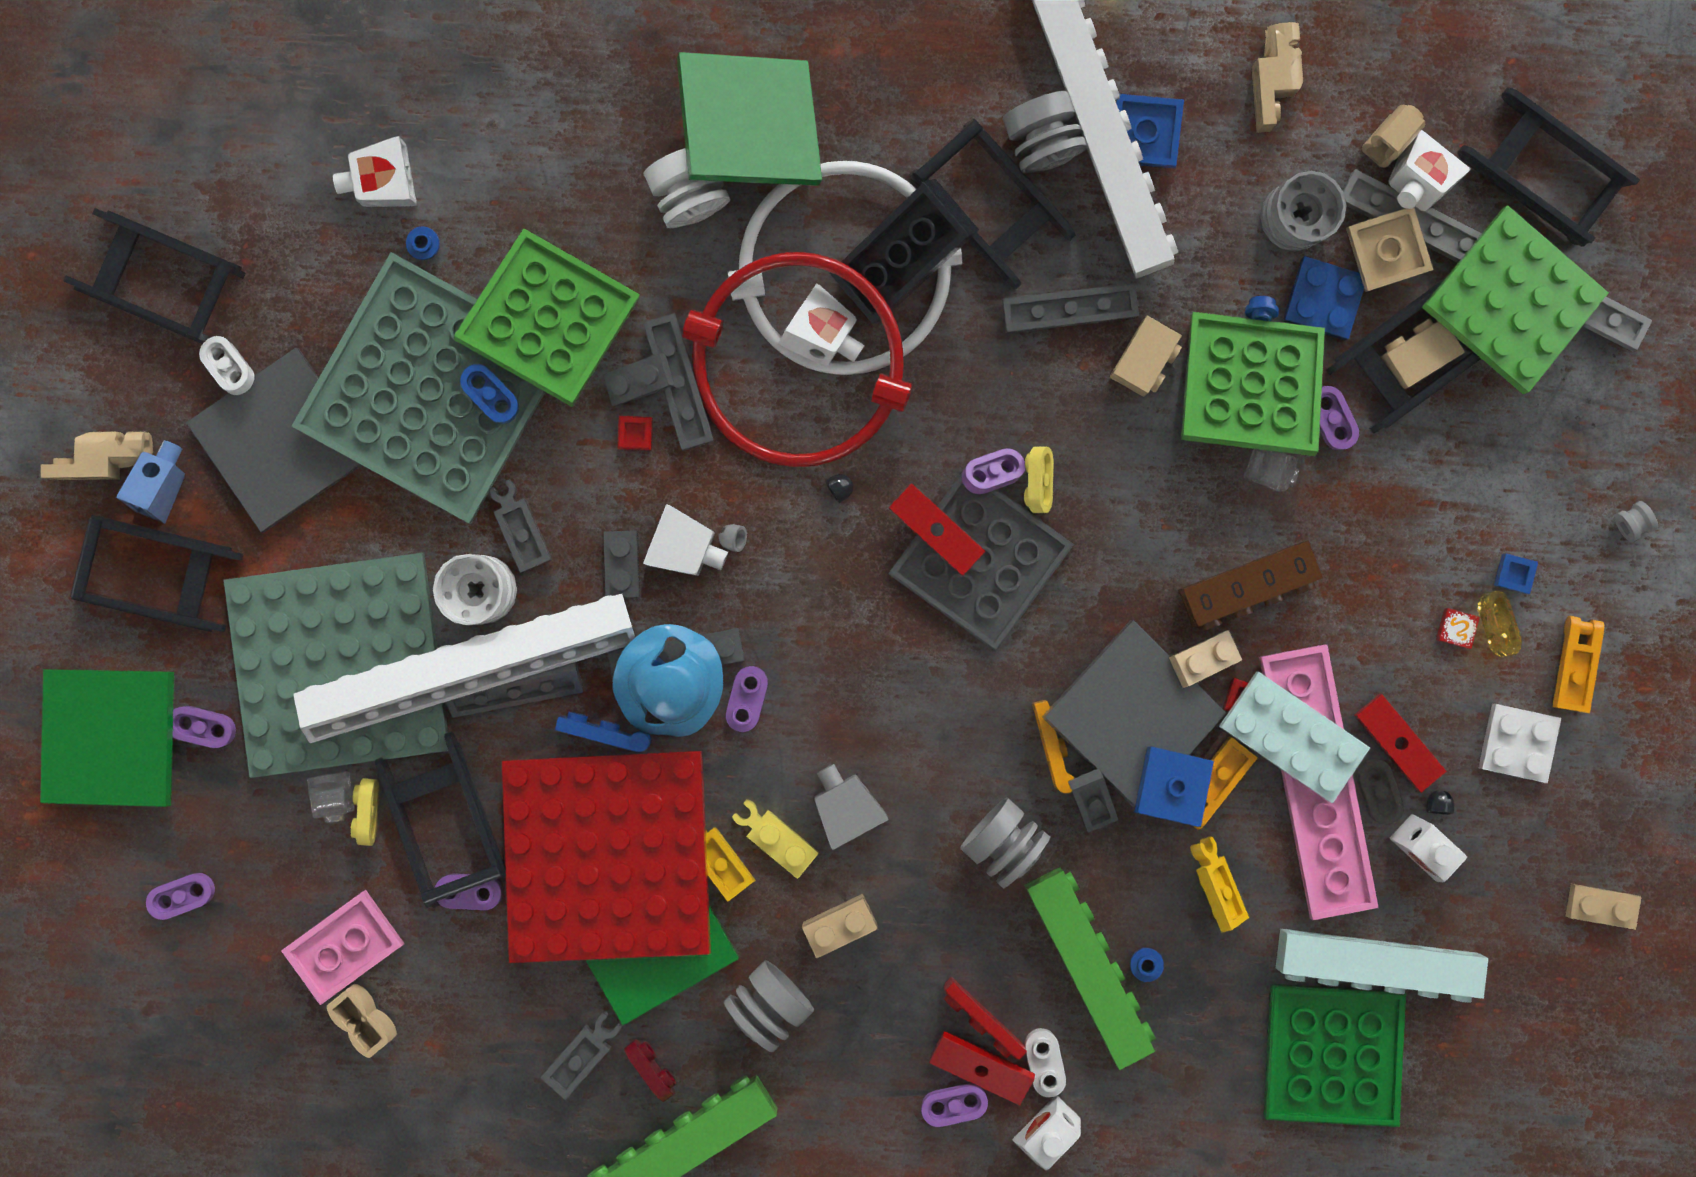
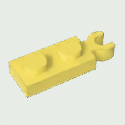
M746 799L743 804L750 809L751 815L748 818H742L735 813L732 816L733 820L741 826H750L752 830L746 837L798 879L816 858L819 851L771 811L767 810L761 817L758 814L756 805Z

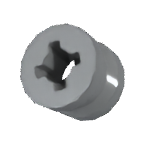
M1643 501L1633 504L1629 511L1622 510L1615 514L1616 525L1629 542L1633 543L1639 540L1641 534L1645 532L1652 533L1658 529V522L1653 511Z

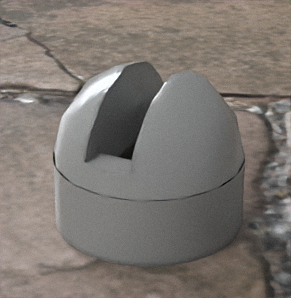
M730 524L722 528V533L719 534V542L725 549L740 552L746 544L747 531L744 526Z

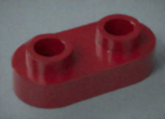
M635 1039L624 1048L632 1065L660 1101L665 1102L675 1094L674 1086L677 1084L676 1080L668 1069L664 1068L661 1070L654 1060L657 1057L654 1050L646 1041L641 1043Z

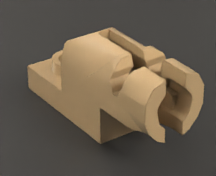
M1279 23L1267 27V30H1265L1266 40L1264 57L1266 58H1258L1251 67L1257 133L1270 132L1277 124V121L1280 120L1281 106L1279 101H1275V98L1293 97L1302 86V51L1300 48H1293L1300 41L1298 23Z
M121 432L85 433L75 438L74 459L53 458V464H41V478L50 480H120V468L134 466L143 451L153 454L152 436L150 433L127 432L125 435Z

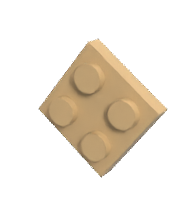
M1404 208L1346 228L1365 292L1433 270L1415 208Z

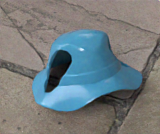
M673 624L651 627L631 640L622 651L613 676V693L626 719L640 731L655 735L684 737L697 732L713 715L723 691L722 664L714 645L704 636L686 627ZM673 637L684 644L686 649L684 655L674 661L652 666V663L663 651L667 638ZM647 710L665 723H647L645 721Z

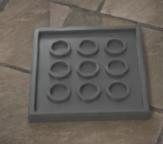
M294 348L256 374L254 382L247 392L241 395L228 393L186 422L260 532L263 533L362 466L291 427L319 379L298 348Z
M961 473L937 507L985 550V553L962 576L925 541L916 535L888 574L996 652L1074 544L999 489L985 494L970 492L962 482ZM973 476L978 482H981L979 477ZM933 524L931 526V533L934 536L942 535V526Z
M1130 620L1042 718L1095 770L1099 768L1104 779L1135 809L1147 746L1189 755L1226 712L1197 683L1182 688L1169 659L1170 656L1134 620Z

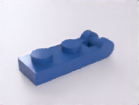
M570 711L568 716L558 717L555 730L635 752L646 750L652 743L649 733L637 731L633 734L619 731V724L601 720L600 725L587 722L588 716Z

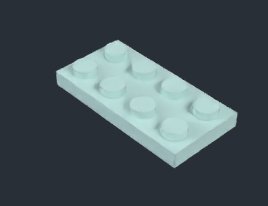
M1257 671L1219 726L1330 803L1335 801L1370 749L1369 746Z

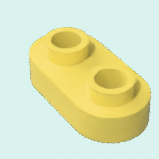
M1033 447L1025 458L1028 487H1026L1024 492V501L1032 513H1048L1053 501V454L1049 447Z
M363 778L360 785H355L353 790V804L357 805V818H353L351 823V837L356 838L357 845L373 846L377 833L378 779Z

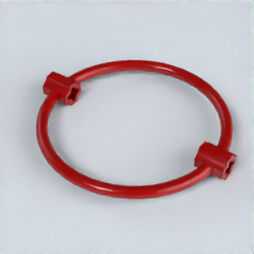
M786 252L753 261L737 270L719 286L709 299L702 313L690 310L684 323L682 337L693 341V374L704 409L719 431L729 441L746 453L763 461L789 467L818 466L836 461L851 454L868 442L885 423L892 409L904 412L913 384L902 380L904 368L902 339L890 307L879 291L863 275L833 258L814 253ZM778 267H815L836 274L851 283L875 308L885 328L889 343V376L882 373L879 375L871 402L880 404L875 414L850 439L840 445L820 452L807 454L783 453L768 449L748 439L721 412L713 397L707 378L706 346L715 348L723 330L724 320L715 317L719 308L729 295L745 281L764 271Z

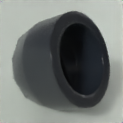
M834 475L825 481L838 503L846 500L852 494L853 483L848 476Z
M1436 790L1432 792L1427 800L1426 812L1441 815L1454 814L1453 797L1446 791Z

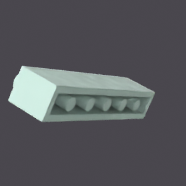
M1281 928L1276 960V969L1285 974V979L1305 982L1306 977L1318 978V983L1330 986H1338L1339 981L1352 982L1351 987L1363 990H1372V985L1385 986L1384 991L1395 994H1405V989L1418 990L1419 996L1438 998L1439 993L1450 994L1452 1000L1460 1002H1472V997L1484 999L1488 958L1475 952Z

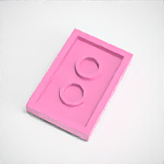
M365 890L281 951L321 1005L405 943Z

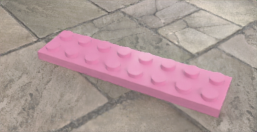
M1327 644L1259 657L1263 675L1344 729ZM1281 770L1310 919L1318 920L1379 908L1353 774L1335 801L1330 803Z

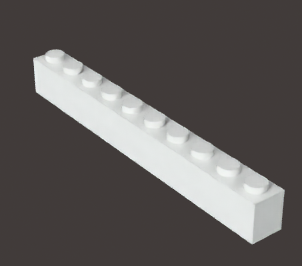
M1032 0L1065 91L1069 93L1074 106L1077 123L1081 125V134L1088 144L1087 150L1135 278L1137 279L1174 265L1173 255L1178 253L1172 234L1166 236L1162 223L1167 222L1160 203L1154 205L1150 192L1155 191L1149 172L1142 173L1139 161L1143 160V156L1138 142L1134 141L1131 143L1127 131L1132 129L1126 111L1119 112L1115 100L1119 99L1120 95L1114 79L1108 81L1104 69L1108 68V63L1103 49L1096 50L1092 39L1097 37L1091 18L1084 19L1081 8L1085 7L1084 0Z
M622 594L605 596L596 602L583 606H572L566 611L550 616H539L534 621L517 626L510 625L504 627L501 631L488 635H477L468 641L455 645H444L435 651L422 655H411L402 661L389 665H378L363 673L342 676L336 681L323 685L309 686L305 690L293 694L300 729L309 743L317 742L626 647L635 638Z

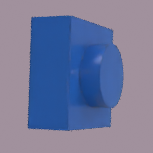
M1507 553L1502 554L1494 586L1522 594H1530L1538 562Z

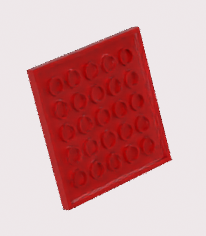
M702 751L502 761L509 963L706 955L711 953Z

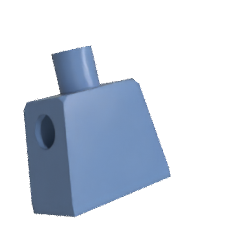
M164 440L156 456L143 451L116 498L133 511L165 524L185 478V473L175 465L183 449L176 444Z

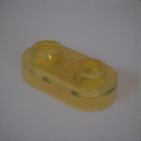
M1502 591L1484 593L1479 598L1477 610L1490 649L1498 657L1516 655L1521 649L1522 639L1508 597Z

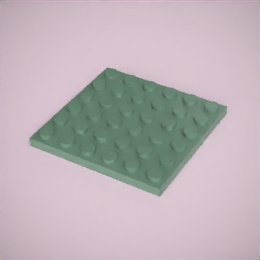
M390 252L291 427L463 521L472 524L490 488L495 483L545 391L454 340L455 333L476 303V298ZM474 364L486 366L514 394L519 403V411L514 420L506 424L493 422L463 391L460 378L467 367ZM482 377L476 378L473 382L474 388L477 389L482 388L485 384V380ZM499 402L496 406V410L499 413H504L508 409L507 402Z
M425 553L224 580L250 778L371 762L380 757H383V760L448 751L444 734L448 733L445 703L309 743L300 729L293 695L305 690L309 686L330 683L342 676L356 675L369 671L378 665H389L402 661L408 656L422 655L437 649Z

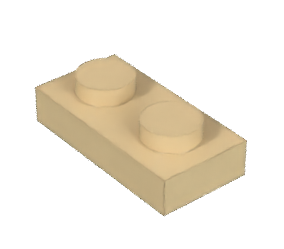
M1229 630L1169 657L1182 688L1193 685L1242 661Z
M1571 884L1566 917L1636 930L1641 896Z

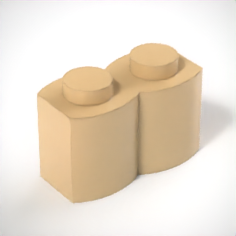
M1399 105L1363 144V153L1380 167H1388L1425 127L1422 113L1412 105Z
M358 984L350 986L327 1005V1011L332 1021L339 1028L348 1032L354 1048L367 1058H371L397 1035L396 1028L391 1019L385 1013L376 1009L372 996Z

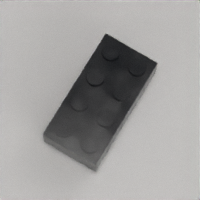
M936 179L923 182L841 262L863 275L879 291L891 311H893L971 239L979 229ZM829 273L872 324L881 320L869 300L855 286L838 275Z

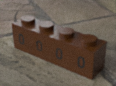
M1304 541L1178 589L1192 627L1202 625L1203 630H1208L1223 624L1221 618L1232 613L1234 618H1239L1254 612L1252 606L1263 601L1265 606L1285 600L1283 594L1294 589L1296 594L1316 588L1314 582L1323 579L1309 541Z

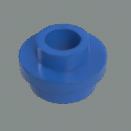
M421 226L410 231L406 238V248L414 258L429 260L439 251L440 240L432 229ZM422 237L427 238L428 243L426 247L418 248V239Z
M1255 296L1249 300V305L1245 307V315L1250 319L1271 321L1278 317L1279 308L1276 306L1274 298Z
M1141 948L1132 955L1130 969L1132 974L1140 981L1151 982L1162 974L1164 962L1156 950ZM1145 960L1153 962V967L1149 971L1142 970L1141 965Z

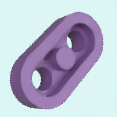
M1324 386L1322 387L1321 399L1326 398L1330 403V407L1328 410L1321 408L1320 433L1330 448L1345 450L1357 442L1359 428L1343 394L1335 387ZM1336 428L1344 431V438L1342 440L1335 437L1334 431Z
M1008 448L1001 449L971 460L962 472V482L970 492L985 494L1015 483L1025 471V461L1017 451ZM1001 466L1006 467L1009 472H1005ZM973 476L979 477L981 482H978Z
M748 666L741 669L734 680L726 710V720L732 729L739 732L753 729L759 721L768 687V678L765 672L758 667ZM747 677H754L757 680L755 689H748L745 686ZM739 709H745L749 714L748 719L744 722L739 721L736 717Z
M192 706L178 707L173 710V737L175 739L210 748H220L230 744L235 737V724L230 717L224 714ZM185 717H189L192 724L189 729L183 725ZM218 724L224 729L222 736H218L215 733V727Z
M194 873L158 886L147 895V911L154 918L165 920L209 903L215 893L214 883L206 874ZM195 884L202 886L203 892L201 895H197L194 892ZM164 895L170 897V907L163 904Z
M448 874L442 877L435 887L470 874ZM493 880L460 892L453 898L447 897L437 902L441 906L450 909L489 910L501 901L503 887L500 881ZM480 888L488 889L490 893L488 899H482L479 896Z
M973 1083L935 1090L923 1098L921 1104L922 1116L929 1125L934 1127H943L975 1120L986 1112L988 1099L983 1088ZM974 1095L977 1099L974 1104L967 1105L964 1102L965 1097ZM936 1102H941L944 1105L943 1110L940 1112H934L931 1107Z

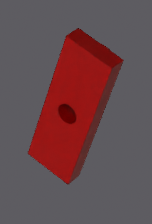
M912 483L889 507L898 518L962 576L985 553V550ZM933 524L941 525L943 528L942 535L934 536L931 533V526Z
M1378 694L1354 714L1418 792L1422 793L1447 772L1383 694ZM1401 737L1403 740V745L1401 746V748L1397 749L1395 746V741L1397 738Z
M950 977L944 984V991L947 995L943 999L956 1012L963 1009L971 1017L968 1021L969 1024L982 1036L985 1032L990 1034L996 1040L993 1046L1005 1058L1012 1055L1016 1060H1020L1027 1052L1025 1045L953 977Z
M945 1031L939 1039L929 1061L930 1064L1017 1105H1021L1035 1079V1073Z

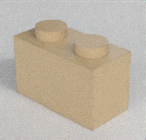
M1147 315L1141 321L1111 373L1110 378L1143 397L1150 390L1155 393L1165 378V375L1160 372L1166 362L1170 364L1174 362L1182 346L1177 344L1182 335Z
M1428 319L1413 328L1416 334L1405 341L1401 336L1384 346L1387 353L1380 356V358L1403 389L1412 386L1465 353L1455 335L1440 322L1433 323L1431 319Z
M863 894L804 921L802 929L816 958L878 930L877 922Z

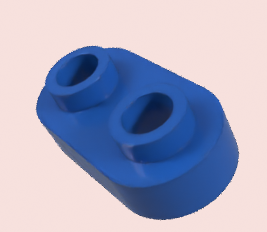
M474 364L463 371L460 378L463 391L493 422L506 424L515 419L519 411L517 398L489 368L481 364ZM482 377L485 380L484 386L479 389L474 388V380ZM499 402L508 403L506 412H497L496 406Z

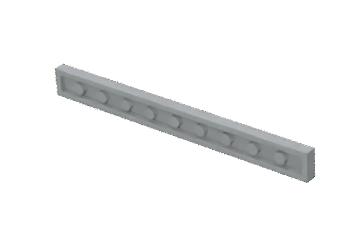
M1356 169L1352 171L1342 190L1346 206L1371 219L1404 209L1397 200L1399 192ZM1416 206L1414 207L1426 247L1457 263L1482 234L1431 207L1427 211H1421ZM1605 297L1584 323L1583 327L1633 352L1638 350L1652 320Z

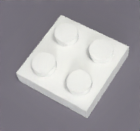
M1492 703L1478 768L1548 783L1561 718Z

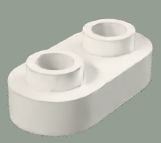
M214 336L207 339L202 344L199 352L200 360L220 387L228 393L241 395L247 392L254 382V372L234 345L224 337ZM224 353V356L218 360L219 356ZM241 376L240 380L235 383L236 379Z
M1044 1028L1035 1029L1027 1035L1024 1044L1027 1050L1026 1056L1029 1070L1035 1073L1033 1086L1040 1095L1055 1097L1064 1090L1066 1085V1076L1059 1044L1051 1031ZM1039 1043H1047L1048 1050L1046 1052L1039 1053L1036 1051ZM1048 1075L1055 1077V1083L1051 1086L1043 1083L1044 1078Z

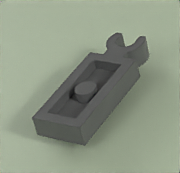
M506 480V485L509 489L507 495L500 496L496 487H491L489 492L493 500L499 502L502 506L501 509L494 511V515L519 572L524 573L551 561L552 557L527 500L521 499L516 502V485L513 481Z
M607 1011L601 1013L597 1018L594 1031L585 1025L540 1077L564 1100L569 1097L610 1050L611 1046L604 1040L615 1037L622 1027L620 1023L611 1030L603 1026V1021L609 1014Z

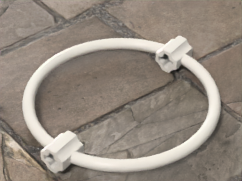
M834 161L821 164L822 177L840 174L865 176L891 186L906 198L916 190L913 185L897 174L869 163ZM778 184L759 204L744 233L739 255V269L752 262L757 236L769 213L779 201L801 185ZM961 248L938 268V278L933 300L921 323L902 342L903 357L912 352L926 338L938 321L949 292L951 266L962 265ZM735 270V271H729V272H728V278H729L733 273H735L737 270ZM762 273L745 281L731 293L733 301L744 299L748 313L764 338L781 354L806 368L829 374L853 375L876 371L890 365V350L869 359L854 362L831 361L828 366H823L778 345L782 336L772 327L757 297L765 296Z

